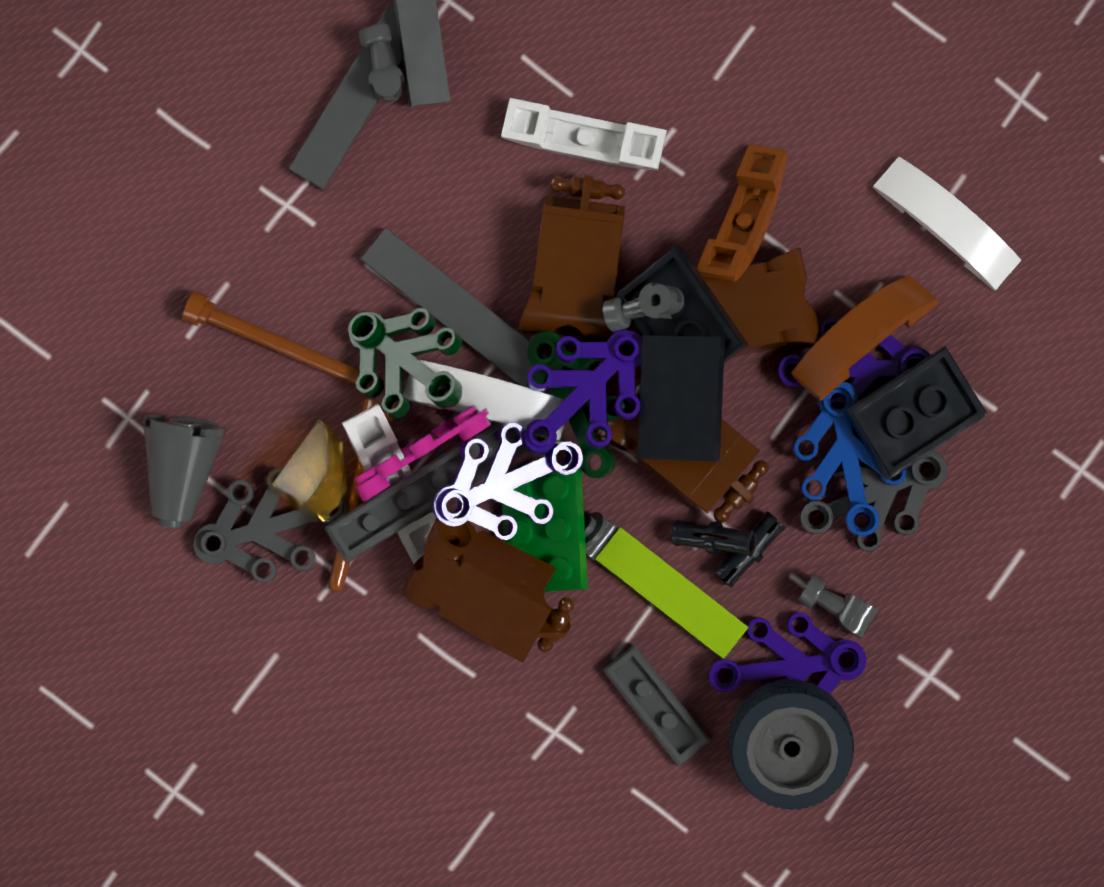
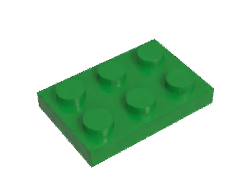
M581 467L576 472L568 475L552 471L513 488L512 490L532 499L540 498L549 501L553 507V516L547 523H534L527 518L525 513L502 504L503 514L513 517L517 523L516 534L511 539L504 541L556 568L544 593L588 590ZM542 504L536 505L534 509L536 518H541L544 514L545 509ZM503 520V530L505 534L509 526L508 522L506 520Z

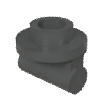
M599 512L584 515L586 556L595 561L596 557L619 529Z

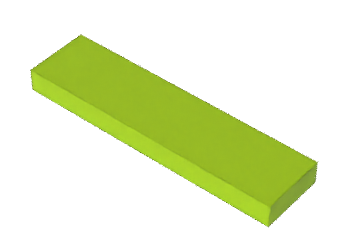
M621 527L595 559L722 659H725L749 628Z

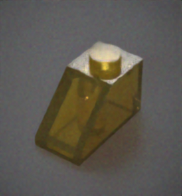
M319 420L273 482L272 486L290 505L324 522L331 511L337 507L340 499L347 491L342 442L324 422Z

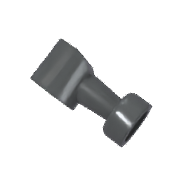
M388 24L365 27L358 31L361 46L370 49L373 71H371L368 77L370 90H374L376 97L381 102L393 103L401 97V83L404 82V77L401 70L392 64L386 44L391 42L392 39L390 27Z
M649 283L641 290L639 298L629 302H625L620 297L604 301L603 316L608 328L612 332L628 328L631 319L648 316L656 319H672L671 315L680 312L683 308L684 296L677 287Z
M813 573L797 602L808 608L813 607L817 603L837 618L842 629L862 639L865 635L864 632L869 624L872 623L878 610L850 593H847L845 598L824 589L826 581Z

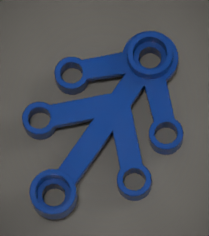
M843 382L824 399L818 400L820 414L805 436L796 440L793 445V453L801 461L813 459L818 453L817 443L834 422L837 440L814 474L802 482L801 493L807 500H819L826 492L827 482L840 463H842L851 508L845 516V525L851 534L865 537L877 529L879 515L876 509L866 502L858 459L878 472L881 480L888 486H896L903 482L906 477V469L900 472L898 480H886L863 442L853 436L851 423L844 410L858 402V394L852 385ZM839 394L844 398L845 405L843 408L836 409L831 405L830 399L832 395ZM807 441L812 444L813 452L811 455L804 456L799 452L798 446L800 442ZM809 481H816L820 484L821 491L819 495L812 496L807 492L806 485ZM863 513L867 516V527L858 528L854 524L856 514Z

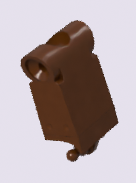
M585 173V177L574 176L571 179L554 176L549 182V186L553 191H568L572 196L582 197V199L574 200L546 196L545 205H543L533 290L522 315L518 331L540 333L571 329L579 333L585 340L608 342L610 337L616 332H612L605 322L603 302L614 298L625 206L590 202V198L600 200L607 196L619 200L624 197L625 189L620 184L608 185L601 179H593V174Z
M800 247L786 252L767 263L749 265L736 282L703 277L749 344L734 357L778 347L812 348L821 338L816 313L804 297L808 277Z
M641 375L636 379L635 396L639 399V401L641 390ZM627 401L629 406L628 413L634 412L635 407L633 403ZM612 408L610 413L615 416V410ZM640 410L636 417L631 420H610L607 418V425L612 431V437L608 444L629 453L693 508L698 506L708 514L724 495L725 502L715 509L713 514L714 519L720 523L726 522L734 509H740L745 502L750 504L755 498L752 494L758 488L757 481L766 475L769 469L765 461L759 460L753 464V468L748 474L741 475L760 450L723 419L721 423L720 462L638 459ZM602 429L593 430L595 437L602 441L606 440V433Z
M437 518L435 519L425 541L424 555L414 563L403 588L404 594L410 602L426 608L437 607L438 614L523 663L536 638H540L537 644L541 652H549L553 648V642L564 638L568 634L571 627L569 613L574 609L575 605L574 601L569 597H563L559 601L558 608L555 609L546 603L544 591L556 570L555 567L483 530L476 533L469 521L459 526H448L441 523Z

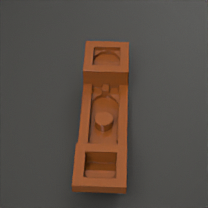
M748 145L736 174L739 186L716 240H708L696 268L702 277L736 282L746 271L756 255L771 221L783 181L788 156L787 150Z
M911 276L885 286L862 301L833 325L792 371V377L817 400L821 401L850 377L849 368L901 325L905 324L908 328L914 325L938 305V299Z

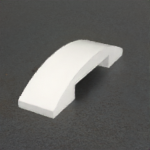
M510 98L501 138L532 148L582 160L658 171L667 130L627 122V125L550 110V107L547 105Z
M901 157L895 160L872 187L901 213L907 212L966 262L964 266L993 291L1001 285L1021 261L1016 253L967 206L932 178Z
M419 360L435 373L440 371L451 373L461 383L462 397L459 403L453 407L444 408L458 413H462L475 405L478 412L485 408L488 410L489 414L486 417L489 421L498 424L506 422L517 423L525 431L530 422L538 419L545 420L564 401L563 399L496 378ZM409 374L403 395L409 401L442 410L441 407H438L427 397L425 392L426 386ZM564 425L556 432L557 442L561 439ZM536 429L533 432V435L548 439V434L544 429Z
M379 404L342 422L364 471L378 466L395 454L400 460L404 458L396 442L397 439ZM408 464L387 477L391 485L386 489L412 474ZM433 511L397 532L413 564L424 555L425 541L436 519Z

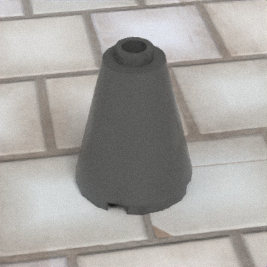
M148 414L144 417L143 425L151 515L159 518L158 524L161 526L182 528L183 522H190L193 519L225 437L226 427H219V424L184 416H177V419H169V423H165L164 414Z

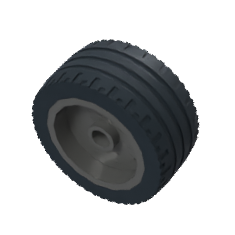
M783 679L759 687L741 703L730 726L729 751L731 763L738 779L755 798L775 808L800 810L822 803L823 800L830 798L841 787L852 765L854 739L847 715L833 696L813 683ZM790 741H795L799 744L795 748H784L785 744Z

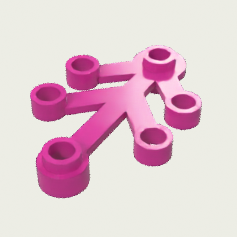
M475 405L455 418H451L431 430L435 439L428 434L422 439L418 438L401 448L400 450L404 456L403 459L400 460L395 454L378 466H374L354 478L358 485L355 489L362 501L370 499L389 487L391 483L387 479L388 476L415 459L427 454L456 434H459L464 442L490 426L491 423L486 417L489 414L488 410L485 408L478 412Z

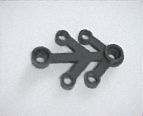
M932 451L906 468L904 481L896 486L886 485L881 480L878 472L860 466L863 485L868 486L864 488L867 504L874 502L873 507L879 515V525L873 532L876 537L874 546H865L862 543V537L856 536L857 546L865 552L874 551L880 546L882 541L880 533L897 491L911 486L904 510L894 517L893 528L898 534L903 536L910 535L917 530L919 525L917 517L927 490L941 485L947 475L946 462L938 452ZM921 463H929L932 466L933 474L931 477L926 478L919 473ZM843 469L841 472H834L831 477H844ZM900 473L889 480H898L900 478ZM848 495L829 504L813 501L805 505L799 515L801 527L810 534H821L828 530L833 519L847 514L851 509ZM811 511L821 513L823 521L819 526H813L809 523L808 515ZM901 516H908L912 519L913 526L910 530L905 531L900 528L898 522Z
M278 468L269 473L267 478L268 488L248 525L232 530L243 505L249 504L254 497V490L249 483L242 480L235 481L229 487V500L216 524L205 525L195 535L194 550L196 555L208 564H221L228 560L251 572L253 577L261 583H269L275 579L277 575L275 563L267 558L256 559L236 546L254 541L290 560L296 569L308 571L316 563L314 551L306 546L298 547L275 534L319 520L330 525L346 515L347 502L336 492H326L317 498L314 505L270 518L283 493L288 492L293 484L290 473ZM277 474H284L287 477V484L281 489L273 486V478ZM238 486H246L248 489V496L242 501L236 500L234 497V491ZM329 500H333L338 504V510L334 515H326L323 511L324 504ZM212 536H217L221 540V546L217 551H209L207 548V540ZM301 551H307L311 556V561L306 566H299L296 562V556ZM262 563H268L272 568L271 575L267 578H260L257 574V568Z

